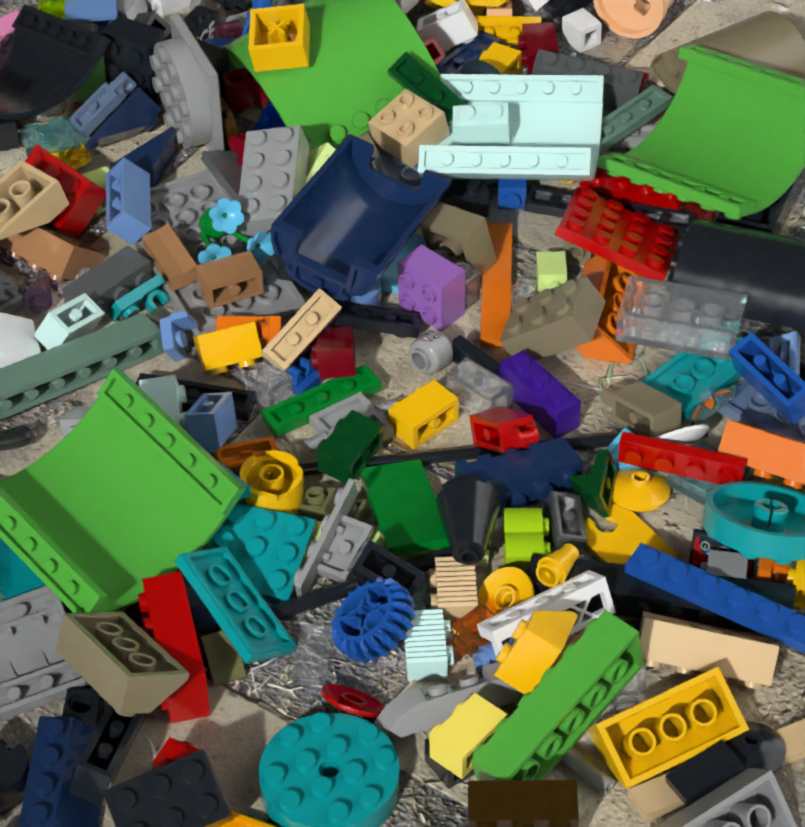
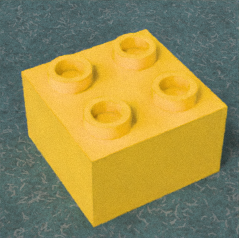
M305 4L251 9L248 51L254 71L262 72L309 67L310 23Z

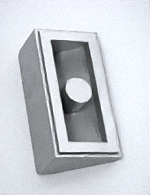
M550 491L544 504L545 518H549L548 542H550L551 552L560 549L567 543L574 545L576 548L586 546L588 542L581 495Z

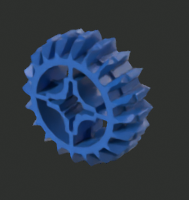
M380 576L374 582L367 579L365 585L358 582L357 589L353 592L348 590V597L345 600H339L341 603L340 608L333 611L336 618L330 622L333 628L330 635L333 637L337 648L355 662L359 661L366 664L371 660L377 663L380 656L388 658L390 650L393 648L398 649L399 642L407 639L406 632L414 628L411 621L417 616L414 612L416 604L413 602L409 591L396 580Z

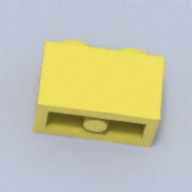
M474 693L467 701L460 702L445 722L438 723L432 729L429 735L430 758L463 779L473 770L471 759L476 748L480 744L488 742L495 734L498 724L502 719L508 717V714Z

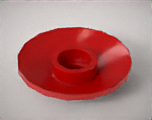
M326 684L323 685L320 691L329 703L339 709L338 713L376 718L385 708L376 698L347 686Z

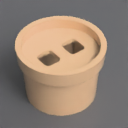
M593 0L598 16L611 31L620 36L633 39L643 38L653 33L675 1L646 0L650 3L647 4L641 0Z

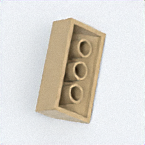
M642 611L639 638L645 666L661 668L662 663L675 666L676 672L686 675H695L696 670L707 672L719 667L726 683H728L730 677L742 680V686L757 690H762V685H772L780 647L774 639Z

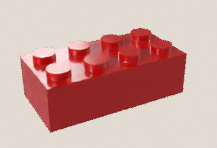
M182 572L143 578L144 592L138 593L141 613L147 612V614L141 615L143 631L190 673L188 680L160 704L161 712L168 711L170 724L211 716L205 669Z

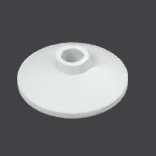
M706 424L693 425L668 432L655 439L691 446L692 443L698 441L709 431V427Z

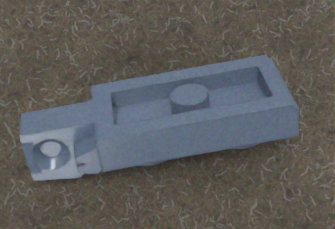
M123 71L109 84L105 81L69 118V121L80 134L87 138L117 108L123 99L133 91L137 84Z

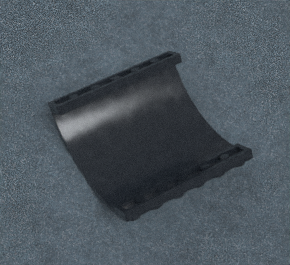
M24 4L12 24L15 30L0 48V119L10 120L34 116L63 102L89 77L100 58L105 55L111 40L104 35Z

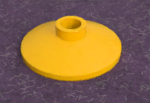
M645 468L623 469L617 472L612 501L620 507L636 512H648L659 509L669 500L670 485L659 473Z
M503 567L491 573L482 583L477 595L478 616L480 620L484 621L534 597V587L530 577L516 567Z

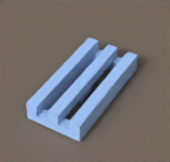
M793 331L770 338L769 349L778 356V343H782L780 359L799 376L801 337L798 332Z

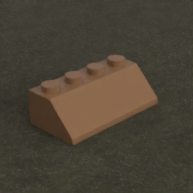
M44 224L0 240V249L2 247L8 249L7 255L18 260L25 258L28 260L27 265L41 272L45 269L49 271L48 277L64 283L65 279L76 280L100 264L106 254L49 224Z

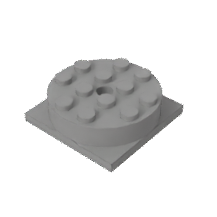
M171 15L172 38L157 42L154 46L153 55L149 56L151 67L156 75L152 77V84L155 92L160 93L165 110L163 115L167 129L170 127L176 129L177 145L181 144L188 149L204 144L208 151H225L218 73L181 15Z

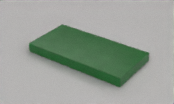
M420 459L364 467L360 472V479L386 550L394 555L449 547L436 507V498Z

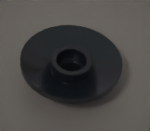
M745 721L749 730L725 741L726 745L744 763V770L748 768L770 769L775 774L782 767L785 760L786 750L782 738L776 731L764 724Z

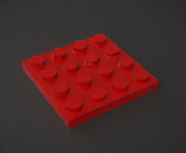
M578 186L554 234L659 285H662L667 275L680 236L669 225H659L650 221L649 217L641 212L633 213L625 209L618 201L606 200L599 197L594 190Z

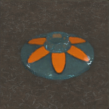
M731 386L714 392L710 387L696 397L699 404L690 415L688 425H697L712 416L738 393L739 388Z

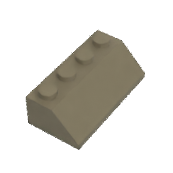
M124 612L64 614L56 652L119 715L132 717L140 713H151L188 680L190 673Z

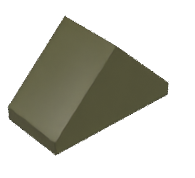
M220 626L196 633L200 652L214 687L246 677L241 656Z

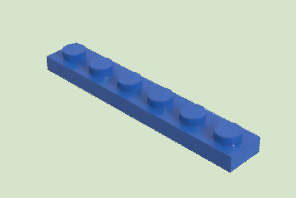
M640 543L625 563V573L805 653V615L643 543Z

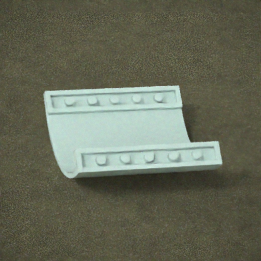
M440 74V81L467 105L508 103L510 146H455L452 122L448 126L450 135L439 145L419 146L418 174L421 178L427 169L449 179L593 181L595 179L601 142L604 76Z

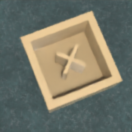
M407 89L402 91L368 122L374 144L411 168L418 164L420 145H439L450 135L444 111Z

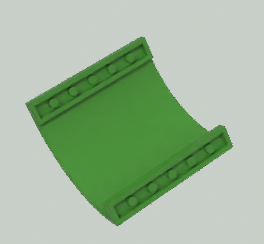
M306 0L301 3L305 4L310 23L309 67L255 72L248 51L249 32L222 46L233 69L245 66L255 78L285 126H301L309 144V152L327 142L337 149L349 134L358 137L370 130L368 122L405 90L388 75V69L406 51L440 80V73L424 43L407 16L394 0Z
M695 44L680 47L678 58L688 62L678 90L662 119L652 132L629 152L623 155L614 152L599 156L597 167L607 170V174L611 176L630 178V182L633 184L652 186L655 192L677 195L676 199L680 201L699 203L700 207L704 210L724 212V216L729 219L740 220L743 216L762 211L777 201L789 189L805 167V79Z
M112 369L97 393L99 397L68 435L37 461L18 473L0 481V538L73 613L120 612L139 602L138 593L144 592L142 579L179 572L180 569L174 562L179 554L200 551L221 527L246 490L242 484L121 369Z

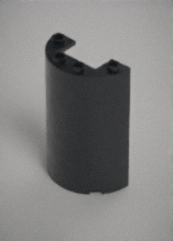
M701 218L689 222L686 235L681 234L679 238V256L675 272L669 275L667 281V290L671 291L670 303L805 331V239Z

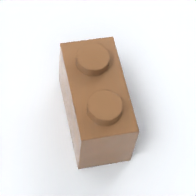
M250 250L195 266L197 287L209 309L264 293L262 270Z

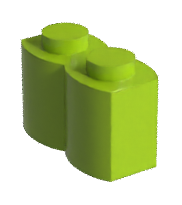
M503 508L504 567H516L524 572H529L532 554L549 555L551 553L550 542H544V537H549V518H543L542 508Z

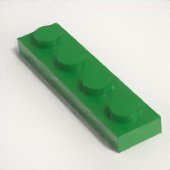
M365 364L356 368V376L331 379L261 410L262 420L274 435L279 437L308 424L310 415L358 392H361L365 397H369L382 391V383Z

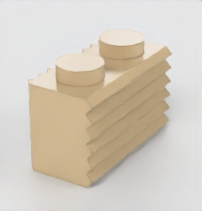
M453 556L435 557V568H429L430 588H436V593L430 594L431 609H443V619L450 620V624L454 626L457 624L463 625L464 623L467 625L471 623L477 624L478 599L475 564L464 565L458 563Z

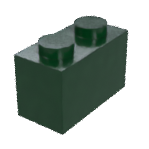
M351 410L344 419L338 420L331 435L319 443L316 449L318 470L345 484L349 478L355 480L383 446V425Z

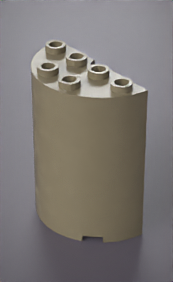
M765 11L657 55L650 65L673 97L678 90L688 62L678 58L679 49L682 46L694 44L805 79V37L801 36L790 18L774 11Z

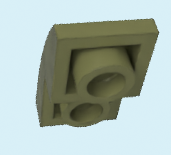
M308 485L304 491V499L298 507V511L312 519L323 521L327 513L331 514L335 507L334 500L337 489L335 487ZM356 498L347 516L364 522L370 510L368 499Z

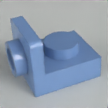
M177 311L171 313L168 317L159 319L163 351L175 362L186 359L185 347H187L188 342L184 332L198 328V322L188 312Z

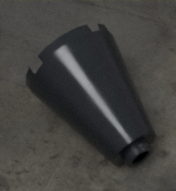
M472 475L458 476L442 485V490L436 497V507L451 554L458 563L464 565L476 564L484 558L501 506L500 494L494 484L488 480L487 484L477 481V476Z

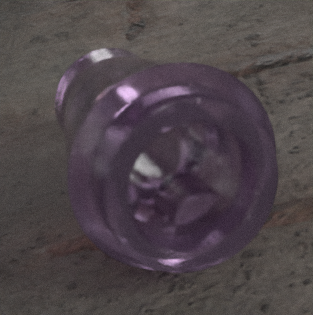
M38 275L24 293V303L34 313H42L52 305V279L48 275Z

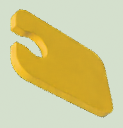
M617 504L611 505L609 517L605 518L617 526L612 532H601L590 518L584 520L588 542L585 547L601 562L625 565L640 543L676 558L674 549L634 512Z

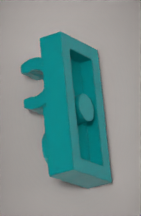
M160 274L154 276L116 300L108 314L114 322L123 316L125 319L130 318L140 310L138 305L144 301L146 309L150 313L155 312L157 306L153 299L159 300L163 306L169 300L167 294L160 290L165 280Z

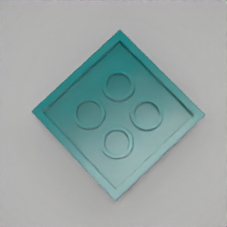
M236 503L221 527L209 540L206 549L226 546L265 602L278 604L293 598L295 592L293 579L298 568H303L316 529V519Z

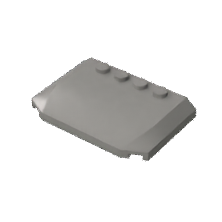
M48 586L0 602V721L66 697L67 688H89L91 686L56 652L63 616L73 612Z

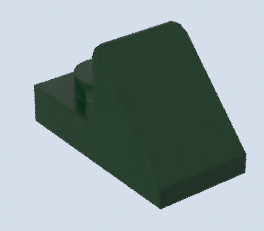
M609 449L596 451L594 464L590 466V474L570 476L569 480L575 494L581 495V501L602 518L609 517L618 470Z

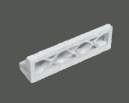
M588 570L478 623L477 627L480 636L491 641L495 656H497L503 647L502 641L511 637L520 620L528 621L534 611H565L569 608L577 610L576 614H578V617L570 635L586 628L592 619H598L605 610L612 614L616 612L606 577ZM600 594L603 608L593 613L586 611L591 598Z

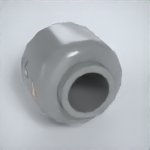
M432 330L425 333L411 344L409 352L410 362L416 370L431 375L450 364L453 359L454 350L450 339L439 331Z

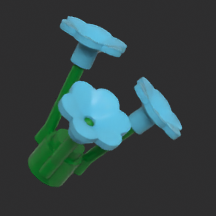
M220 198L216 206L208 208L206 213L199 219V227L202 230L199 233V237L203 239L207 249L198 254V261L200 264L231 256L229 247H220L218 244L211 243L210 237L218 238L226 232L247 243V251L250 250L257 263L265 265L269 257L275 254L271 242V232L259 231L254 237L249 238L236 231L237 226L244 222V215L240 212L241 204L236 200L229 201L227 198Z

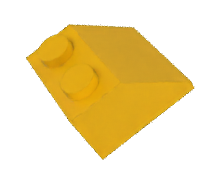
M534 611L528 621L521 619L511 637L515 638L512 645L505 642L495 658L500 664L494 676L523 694L532 692L540 683L545 671L552 666L562 652L578 614L573 611Z

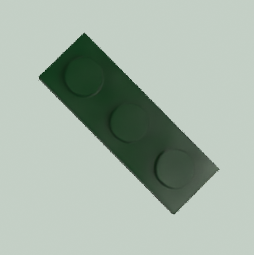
M407 51L388 69V75L404 89L411 91L444 111L448 126L453 122V106L467 105Z

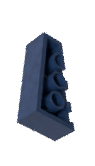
M562 437L530 444L527 450L518 451L516 448L506 449L504 455L491 457L489 453L479 455L477 461L467 462L465 459L455 460V477L472 475L477 476V481L487 484L488 480L493 483L500 494L501 506L497 516L499 518L503 516V508H523L539 500L547 499L550 491L560 492L573 488L569 477L583 475V460L565 438Z

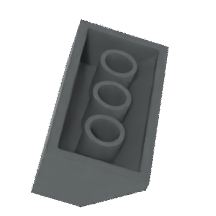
M538 49L532 70V75L604 76L603 107L615 110L639 94L644 75L643 72Z

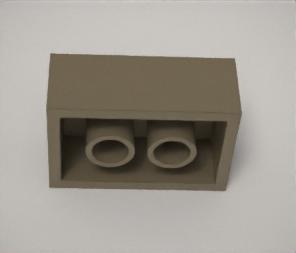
M587 276L576 280H568L563 285L552 289H544L539 294L528 298H520L512 307V312L505 325L500 343L511 356L525 350L537 361L591 342L606 300Z

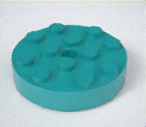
M752 481L720 484L707 493L702 525L709 538L740 551L739 554L747 559L762 557L772 559L774 562L782 565H789L792 561L805 560V493L781 485Z
M319 712L300 718L277 732L268 742L262 753L259 763V785L264 809L278 827H379L390 816L399 797L400 767L396 749L381 729L357 716L343 713Z

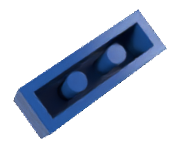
M751 332L728 351L734 369L792 425H795L805 417V382L755 334Z

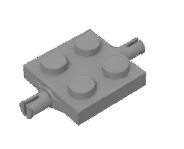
M358 392L310 415L309 425L317 432V435L304 440L306 450L311 452L317 449L321 440L327 439L331 435L338 420L344 419L351 410L382 424L383 441L393 437L394 427L387 421L385 415L389 414L388 409L397 401L391 398L377 405L369 401L361 392Z

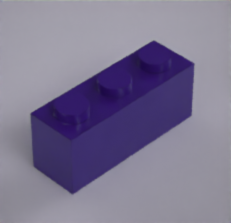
M525 350L500 362V389L527 414H531L533 419L554 439L560 438L580 427L581 400Z

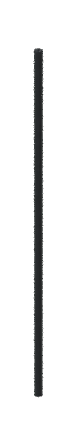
M708 432L702 438L708 437ZM619 433L565 438V440L574 450L608 447ZM469 447L374 456L365 467L418 459L421 460L422 464L453 462L460 459L474 460L479 455L488 453L491 457L504 454L482 447ZM318 462L299 464L303 470V476L325 474L318 470ZM240 469L231 470L240 478Z

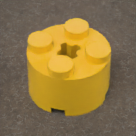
M270 450L265 451L264 456L256 458V455H253L242 464L239 475L250 486L251 496L242 499V504L293 515L299 512L298 507L304 499L303 470L293 455L284 451Z

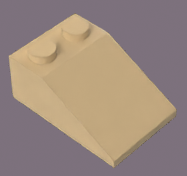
M22 160L0 179V240L50 223L69 205L58 180Z

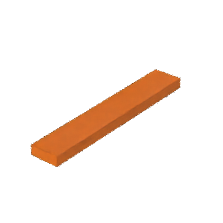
M487 222L497 261L482 277L480 347H504L500 340L511 314L513 223Z

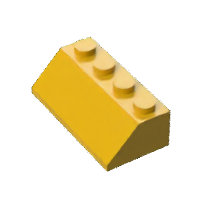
M719 667L709 670L588 729L603 762L625 789L702 753L720 740L725 742L749 730Z

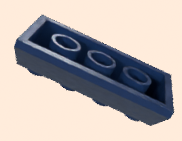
M39 717L18 827H99L102 806L68 794L77 764L95 732L94 728L75 717Z

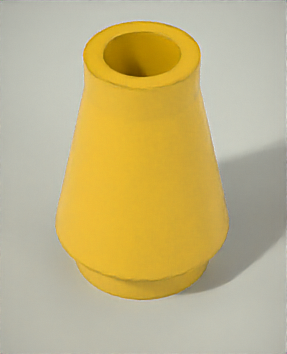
M567 543L560 549L541 558L536 568L538 580L547 587H554L565 582L575 561L579 558L578 549L574 545Z

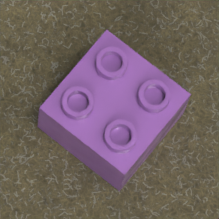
M421 244L398 261L399 306L406 311L417 313L418 317L425 323L443 331L465 314V270Z

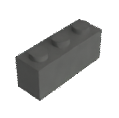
M126 246L63 287L64 303L86 293L102 309L105 316L116 300L153 278L151 261L131 247Z

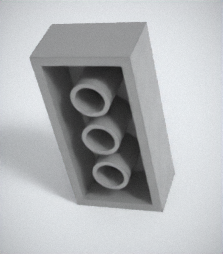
M300 125L246 131L238 202L241 204L240 212L244 215V222L238 225L241 233L249 238L254 237L259 231L271 232V224L306 185L309 144Z

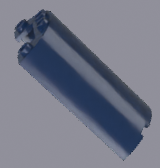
M349 134L271 224V242L276 257L281 256L286 264L284 270L289 276L312 293H315L320 288L333 300H349L352 296H362L374 286L447 192L452 181L426 169L423 173L419 190L370 168L375 145Z

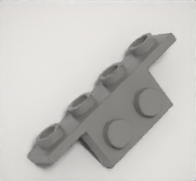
M349 478L345 487L338 489L332 513L325 515L321 524L322 532L318 540L311 542L307 552L308 560L304 568H298L293 579L297 597L308 594L317 574L339 583L350 580L352 574L346 570L362 542L369 540L374 532L372 525L347 516L358 495L356 480Z

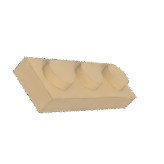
M319 288L262 350L261 355L284 374L341 311L342 306Z

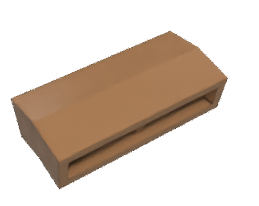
M169 223L156 231L142 235L143 249L171 291L189 286L197 280L195 269L197 264Z

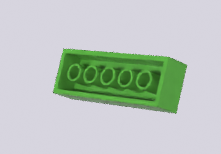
M607 610L598 619H592L581 638L576 643H571L565 649L562 659L554 668L550 667L545 671L539 685L532 692L526 693L521 698L518 708L509 718L506 717L501 720L495 730V734L488 742L482 743L476 748L471 763L477 781L544 780L644 666L639 631Z

